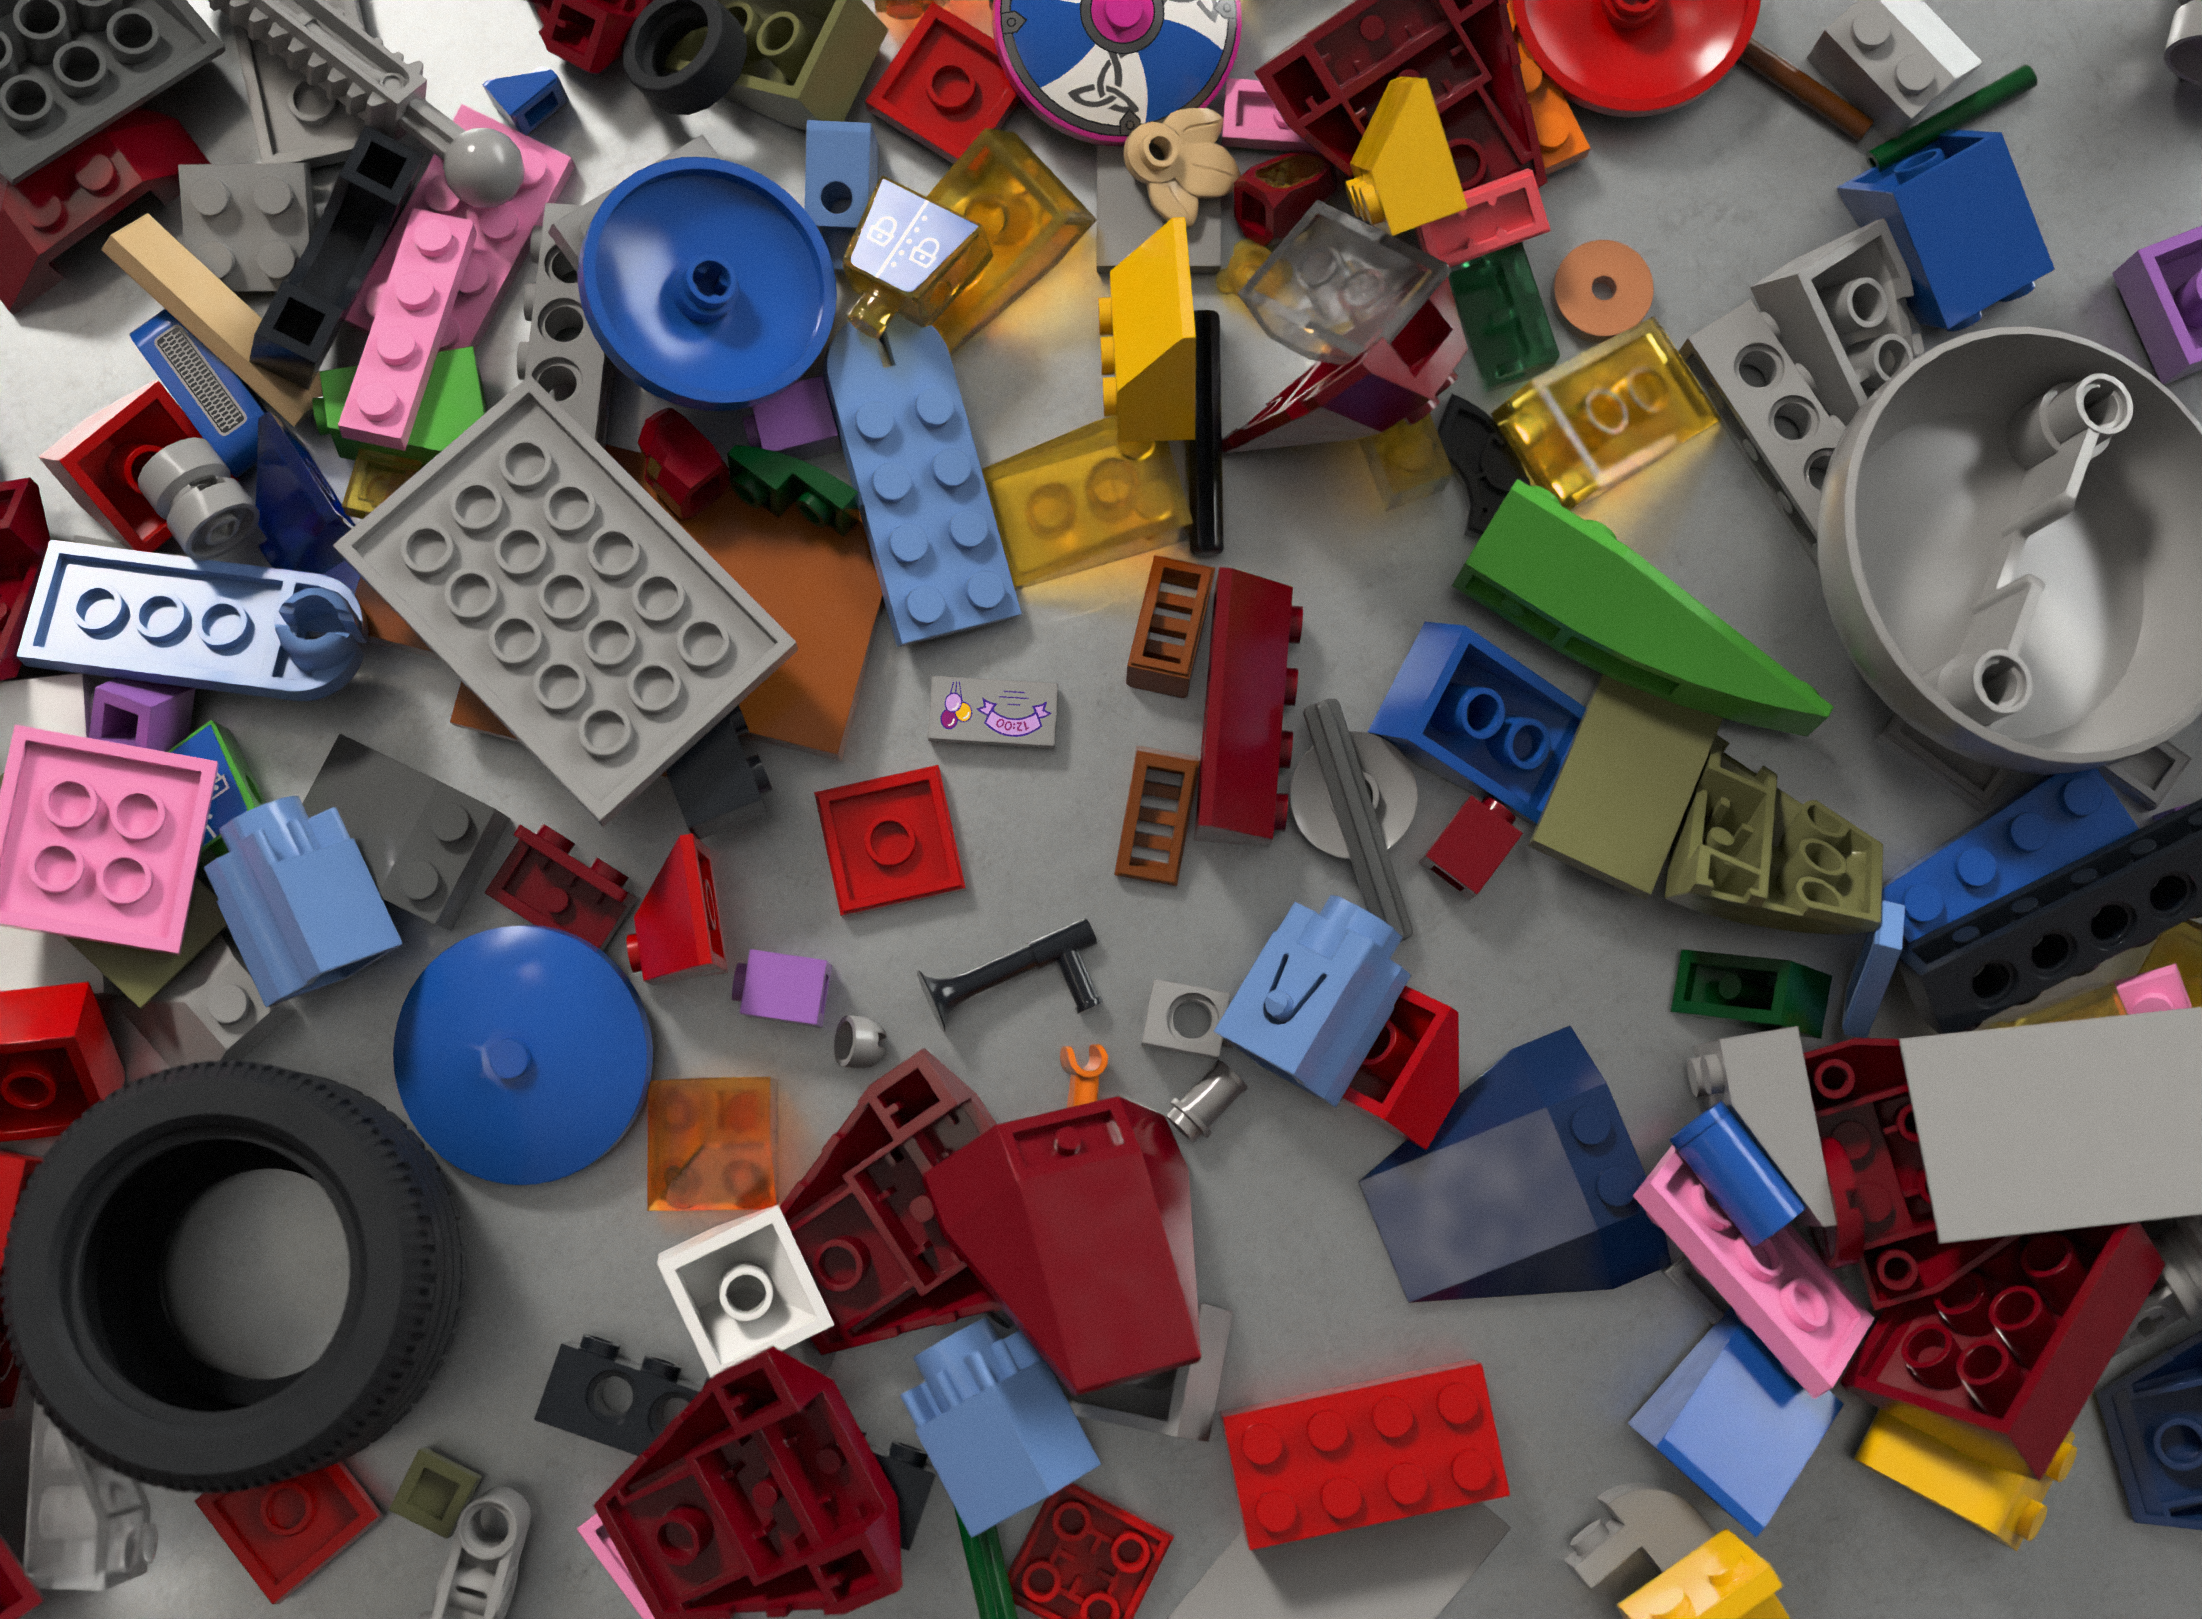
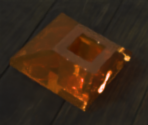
M711 1077L650 1081L648 1089L647 1211L755 1210L778 1205V1079L772 1077Z

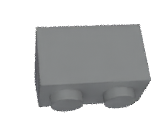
M1857 0L1823 31L1807 56V59L1855 108L1874 120L1872 126L1887 141L1891 138H1898L1902 133L1915 125L1982 63L1966 44L1922 0Z

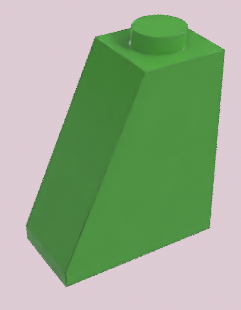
M473 346L438 352L405 451L342 438L338 423L358 365L320 371L323 396L312 398L318 432L320 436L331 434L340 458L415 474L487 412L482 377Z

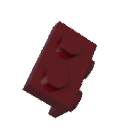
M543 823L536 834L520 824L513 834L519 838L518 842L484 893L534 925L566 931L604 951L637 900L635 896L622 889L629 877L597 857L590 868L569 855L575 843Z

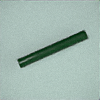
M2025 64L1909 128L1898 138H1891L1866 152V160L1869 167L1876 166L1879 172L1934 143L1939 139V135L1947 130H1958L2036 87L2037 77L2035 72L2029 65Z

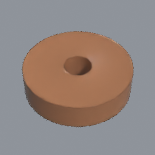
M1612 240L1590 241L1573 249L1561 262L1551 285L1552 308L1561 325L1577 338L1593 343L1614 342L1631 334L1646 316L1653 300V278L1643 258L1627 245ZM1597 283L1607 285L1611 289L1612 298L1608 300L1598 299L1592 292V286Z

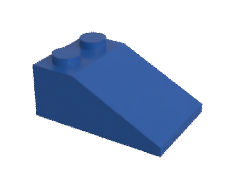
M1424 622L1367 733L1377 735L1389 741L1406 758L1482 799L1488 796L1496 800L1513 815L1536 826L1586 707L1465 625Z

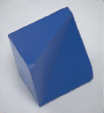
M543 66L536 68L531 73L496 78L485 81L482 84L494 107L516 131L524 135H528L565 105L569 99L557 74L552 69Z

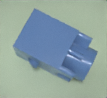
M288 796L253 808L233 818L219 829L229 853L216 858L206 865L204 869L219 899L216 902L266 1008L345 980L403 944L354 838H350L336 807L309 818L299 796Z
M1331 894L1319 914L1294 902L1278 930L1273 931L1214 1032L1258 1066L1336 1108L1395 1009L1394 1004L1411 977L1403 967L1390 960L1403 937L1377 916L1336 895Z
M986 1317L913 1357L925 1382L906 1391L900 1397L917 1427L914 1430L971 1538L1045 1499L1101 1465L1048 1363L1042 1359L1039 1352L1021 1330L1005 1339H999L989 1318Z

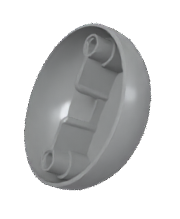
M2024 326L1996 327L1976 331L1939 344L1899 369L1870 396L1845 428L1828 465L1822 485L1818 513L1817 562L1823 595L1837 634L1848 656L1864 680L1891 710L1923 735L1981 764L2012 772L2041 775L2074 773L2125 761L2169 740L2191 724L2202 713V426L2176 395L2153 375L2128 358L2092 340L2058 330Z

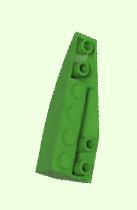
M1519 479L1516 480L1451 585L1556 651L1618 682L1677 705L1742 724L1806 737L1829 717L1834 708L1819 696L1818 692L1811 685L1796 678L1630 547L1618 541L1615 534L1607 526L1594 520L1582 519L1561 506L1559 499L1550 491L1539 486H1529Z

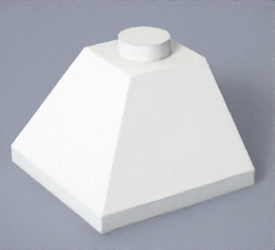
M779 1205L718 1225L658 1254L657 1265L711 1378L718 1371L768 1347L774 1346L782 1351L834 1326L830 1313Z

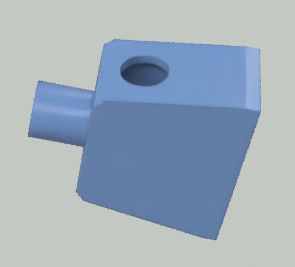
M807 120L804 210L812 218L826 243L835 274H856L857 267L851 262V256L877 195L880 146L871 123ZM851 200V206L845 212L840 214L831 213V207L837 201Z

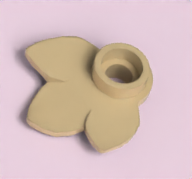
M1189 108L1172 112L1163 123H1143L1129 134L1124 145L1126 168L1132 177L1147 185L1151 205L1155 211L1168 221L1175 217H1185L1186 227H1191L1195 223L1199 208L1198 198H1219L1234 192V182L1241 177L1235 159L1224 147L1215 144L1221 134L1224 119L1211 109ZM1150 143H1154L1161 149L1164 161L1157 160L1151 155L1149 150Z

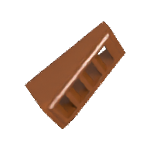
M1154 555L1127 664L1126 684L1128 686L1180 698L1188 696L1216 568ZM1166 583L1197 590L1196 597L1192 598L1160 591L1161 584ZM1156 608L1189 614L1191 619L1187 621L1155 614ZM1151 633L1183 639L1185 644L1180 646L1149 638Z
M1136 746L1114 875L1177 886L1200 764L1198 756ZM1152 769L1181 774V784L1178 786L1145 780L1146 770ZM1142 794L1178 800L1176 811L1140 805ZM1137 820L1173 826L1172 837L1136 831ZM1137 845L1169 851L1168 861L1166 863L1132 857V847Z

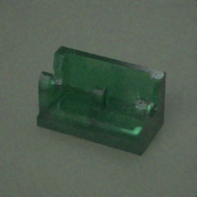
M1522 242L1460 264L1461 269L1449 273V283L1486 392L1552 372L1560 358V353Z

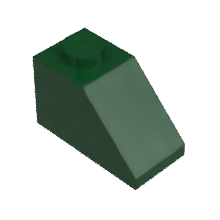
M1682 949L1670 1012L1763 1032L1798 1026L1801 1037L1821 1039L1832 975L1791 960Z

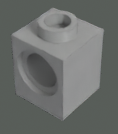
M1154 979L1141 1046L1217 1060L1221 1046L1233 1048L1231 1044L1214 1032L1228 1008L1231 993ZM1195 1003L1207 1011L1210 1018V1026L1205 1035L1200 1038L1190 1039L1177 1032L1173 1023V1015L1181 1005Z

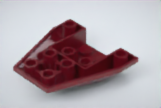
M1852 1038L1803 1053L1819 1137H1833L1841 1143L1855 1174L1856 1190H1851L1850 1195L1853 1208L1859 1207L1860 1213H1863L1865 1237L1863 1256L1856 1265L1874 1311L1942 1291L2022 1236L2014 1235L1939 1244L1899 1039Z
M1116 1096L994 1125L923 1174L922 1181L944 1238L1074 1396L1199 1363L1201 1359V1342L1189 1170L1165 1115Z

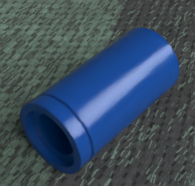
M1722 1100L1700 1114L1669 1139L1674 1148L1678 1150L1681 1157L1752 1247L1757 1246L1778 1232L1806 1208Z

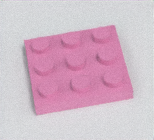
M15 725L0 791V926L180 956L219 768L218 761Z

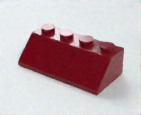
M1219 567L1214 590L1194 841L1269 847L1273 841L1274 831L1285 832L1287 822L1288 794L1277 793L1279 768L1290 769L1293 731L1282 730L1284 706H1295L1298 668H1287L1289 643L1300 644L1303 606L1292 605V586L1234 568Z

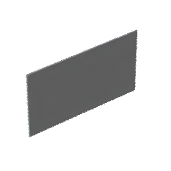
M2202 1007L1899 1039L1939 1244L2202 1215Z
M1483 1502L1254 1550H1249L1242 1529L1167 1619H1436L1509 1532L1511 1527Z

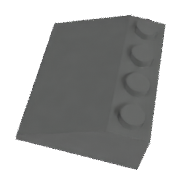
M0 0V173L13 186L226 52L225 45L187 0Z

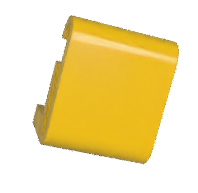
M1879 1408L1853 1460L1886 1479L1890 1478L1909 1488L1914 1494L1971 1523L1994 1540L2017 1551L2023 1539L2032 1541L2039 1532L2047 1514V1506L2042 1504V1501L2053 1480L2060 1483L2068 1475L2077 1454V1447L2071 1445L2076 1435L2071 1430L2069 1431L2039 1482L1981 1463Z
M1724 1528L1617 1604V1608L1624 1619H1790L1775 1595V1592L1781 1589L1783 1585L1770 1564L1727 1528Z

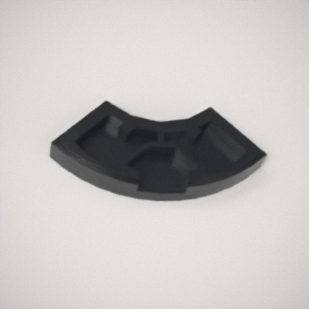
M1452 393L1428 456L1446 466L1461 485L1468 509L1464 534L1479 540L1516 480L1519 479L1529 486L1531 484L1529 476H1526L1521 460L1511 444L1512 440L1504 429L1481 408Z

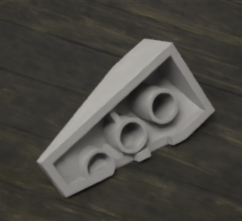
M1884 218L1865 225L1790 261L1750 287L1761 312L1765 311L1771 315L1779 326L1783 336L1781 345L1793 363H1800L1809 371L1817 386V398L1829 414L1838 417L1846 427L1861 406L1899 369L1915 360L1916 356L1924 354L1921 333L1912 334L1906 298L1914 296L1911 275Z

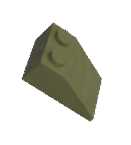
M718 0L739 21L746 34L747 56L741 74L724 98L788 126L806 130L807 120L844 122L889 31L862 0ZM708 27L694 30L676 43L668 54L663 67L667 73L679 72L694 60L703 47Z

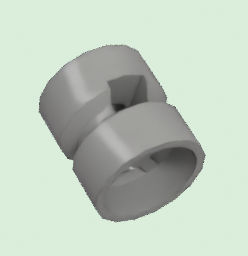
M193 437L179 440L166 446L152 456L142 468L138 477L140 491L156 513L167 520V528L184 552L193 560L204 561L217 558L233 550L249 537L259 522V509L243 487L235 479L231 478L230 469L206 439Z

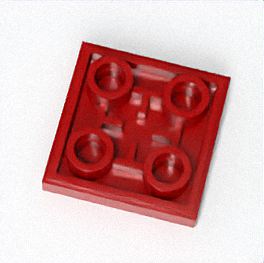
M1073 1481L1045 1498L1007 1573L1014 1604L1042 1619H1133L1174 1538V1534Z

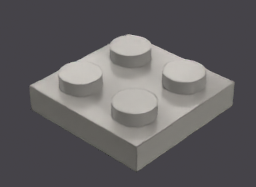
M310 163L178 165L184 247L233 292L277 291L282 281L286 280L296 267L315 231Z

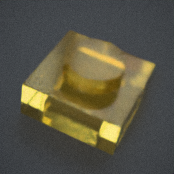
M359 448L342 503L346 516L364 519L424 467L422 461Z

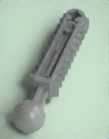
M208 0L212 10H221L229 16V23L233 26L239 24L246 29L251 40L259 39L268 46V53L272 56L280 55L287 61L289 69L292 71L298 69L306 75L307 83L311 86L319 85L326 91L328 99H337L344 104L346 112L350 116L357 114L365 121V125L396 141L406 133H409L444 160L443 169L448 187L463 202L479 208H496L512 200L523 183L525 167L521 151L510 137L490 128H472L465 131L426 101L427 79L423 77L424 64L419 60L406 64L403 61L404 55L399 51L395 53L389 51L383 46V40L379 37L374 39L364 32V26L360 23L354 24L347 19L341 8L334 9L325 0Z

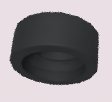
M654 0L641 11L629 29L623 46V68L631 83L656 106L669 114L691 115L715 104L728 93L739 78L747 56L746 34L739 21L718 0ZM702 27H708L703 47L694 60L679 72L662 77V70L667 56L676 43L688 33Z

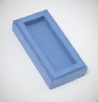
M1882 900L1881 923L1875 931L1867 932L1845 989L1842 1021L1844 1035L1857 1038H1867L1902 951L1905 905Z

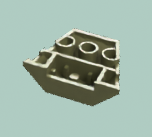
M1716 734L1671 845L1665 899L1733 922L1791 932L1850 935L1875 931L1881 923L1883 844L1817 800L1807 801L1803 805L1777 788L1778 774L1764 765L1756 774L1724 753L1730 743Z

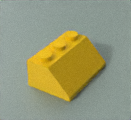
M1401 76L1389 81L1350 162L1354 179L1345 181V186L1355 216L1357 218L1362 217L1364 222L1369 221L1371 226L1393 236L1468 209L1427 79Z
M1185 217L1171 218L1110 271V297H1098L1099 335H1112L1111 337H1100L1101 374L1114 375V377L1102 378L1104 417L1116 416L1118 442L1195 440L1196 334Z

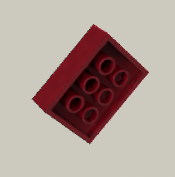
M2140 1222L2023 1234L1942 1291L1886 1307L1840 1383L1848 1392L1981 1463L2040 1482L2166 1264Z

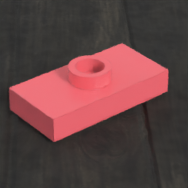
M1529 168L1464 191L1468 209L1414 228L1429 273L1439 266L1445 270L1551 231L1533 170Z

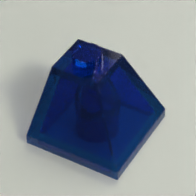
M270 411L258 418L256 506L259 509L260 515L258 526L267 539L258 544L259 548L272 568L324 574L345 561L337 553L333 545L356 524L304 443Z

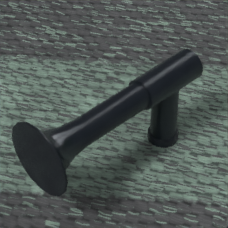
M1087 918L1078 920L1030 941L1025 947L953 977L932 978L925 976L920 970H917L927 1002L943 1032L946 1031L945 1022L950 1013L965 1000L1035 968L1041 969L1056 961L1077 1006L1075 1007L1077 1014L1103 1002L1102 997H1099L1079 953V951L1097 944L1094 931Z

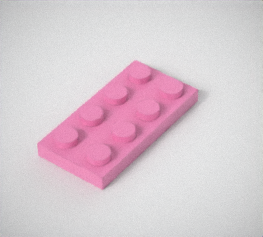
M461 104L453 119L457 125L465 131L472 128L497 130L510 137L520 149L525 167L523 183L512 200L496 208L474 207L458 199L448 187L443 169L444 160L434 154L345 319L351 327L369 335L412 208L474 221L477 237L438 352L472 346L475 352L530 251L533 226H543L545 203H556L575 168V164L570 156Z
M1672 1145L1634 1193L1633 1197L1645 1209L1649 1219L1655 1225L1662 1228L1689 1258L1696 1272L1706 1278L1730 1304L1739 1320L1745 1326L1752 1329L1779 1359L1781 1366L1788 1375L1796 1379L1813 1399L1834 1387L1875 1318L1832 1270L1825 1266L1822 1259L1789 1223L1762 1243L1752 1247L1681 1157L1678 1150Z

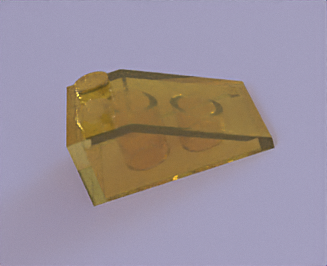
M985 128L925 198V200L979 227L915 291L905 292L881 279L879 280L908 312L922 317L940 333L947 345L949 354L952 355L1051 271L1097 219L1015 132Z
M1655 316L1531 379L1491 413V416L1535 484L1553 493L1559 499L1561 506L1571 512L1601 496L1722 420Z
M1116 416L1094 421L982 469L1015 590L1190 540V534H1192V517L1168 441L1118 442Z

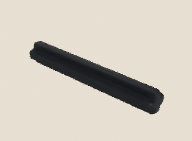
M1195 310V440H1188L1190 550L1195 555L1211 556L1222 553L1224 549L1220 316L1218 312L1213 310Z

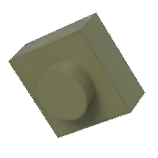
M425 1447L418 1450L389 1511L448 1539L453 1536L459 1517L468 1506L482 1475Z

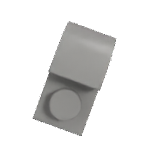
M1628 1483L1613 1487L1596 1497L1613 1519L1606 1525L1601 1520H1596L1580 1531L1570 1542V1546L1574 1551L1564 1561L1577 1578L1592 1589L1637 1550L1643 1554L1660 1575L1717 1533L1697 1509L1681 1497L1655 1485Z

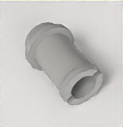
M1218 1059L1214 1066L1181 1101L1174 1098L1170 1102L1174 1108L1166 1117L1191 1142L1194 1143L1201 1135L1208 1138L1212 1134L1209 1129L1210 1125L1242 1092L1244 1093L1248 1089V1086L1229 1066Z

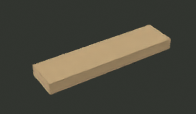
M147 213L109 236L101 250L293 427L314 413L312 398L323 396L320 372L318 371L309 390L250 362L249 358L254 335L262 318L152 216Z

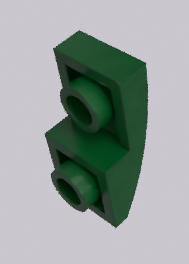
M735 445L727 453L730 485L736 495L752 508L758 509L762 505L776 517L780 518L795 502L800 513L812 524L820 528L828 525L842 537L859 521L858 491L826 471L800 459L757 447Z

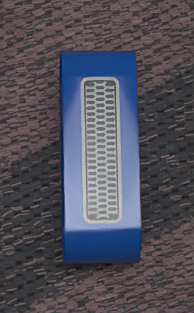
M163 309L129 333L134 344L203 439H206L213 446L235 478H238L288 442L284 433L252 389L166 309Z

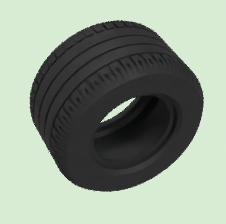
M219 1060L217 1062L190 1063L187 1066L179 1065L161 1070L158 1074L152 1073L137 1079L131 1085L126 1084L106 1096V1100L97 1102L82 1114V1119L77 1118L61 1134L62 1138L60 1140L54 1141L51 1148L42 1157L44 1160L42 1164L39 1163L35 1167L34 1173L27 1181L29 1186L27 1190L24 1189L22 1191L21 1199L15 1207L17 1214L16 1217L11 1218L10 1231H8L6 1236L9 1242L8 1246H4L3 1252L5 1256L4 1260H2V1267L5 1270L4 1275H1V1296H4L5 1304H2V1312H4L5 1317L3 1318L4 1325L8 1326L9 1330L6 1336L10 1341V1350L17 1357L14 1362L20 1370L22 1380L27 1381L29 1384L26 1388L34 1397L36 1404L43 1406L42 1412L49 1418L51 1423L57 1429H62L61 1434L77 1448H83V1452L101 1465L107 1464V1468L127 1478L133 1477L137 1482L154 1487L161 1486L163 1489L179 1492L227 1493L244 1491L250 1488L254 1489L315 1472L318 1469L327 1468L344 1461L345 1457H352L369 1447L370 1443L376 1442L392 1429V1424H398L412 1410L413 1406L411 1403H418L430 1387L428 1381L435 1379L444 1363L442 1356L448 1355L455 1337L452 1331L458 1328L462 1308L459 1305L460 1301H464L466 1281L463 1280V1273H467L466 1253H462V1246H465L463 1226L458 1225L457 1220L461 1217L456 1201L449 1196L452 1194V1190L445 1175L438 1173L440 1170L439 1164L430 1151H424L425 1144L415 1132L410 1129L406 1130L407 1124L393 1112L387 1111L384 1105L369 1096H364L362 1092L352 1087L320 1076L249 1061L245 1063L243 1061ZM259 1169L293 1171L317 1181L333 1203L341 1220L347 1240L350 1264L349 1289L345 1308L339 1325L322 1355L312 1366L302 1371L273 1379H250L235 1376L211 1366L196 1355L182 1340L170 1319L165 1304L162 1282L163 1262L167 1245L178 1221L190 1205L215 1184L231 1176Z

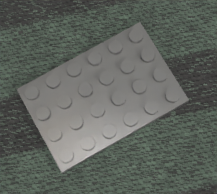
M531 375L524 379L333 545L337 553L602 827L608 824L798 651L797 642Z

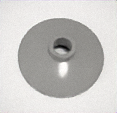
M1349 731L1386 848L1389 849L1403 837L1415 816L1418 788L1414 772L1402 752L1389 741L1371 733ZM1312 746L1300 759L1292 776L1290 805L1293 817L1300 831L1314 846L1330 855L1350 859L1314 746Z

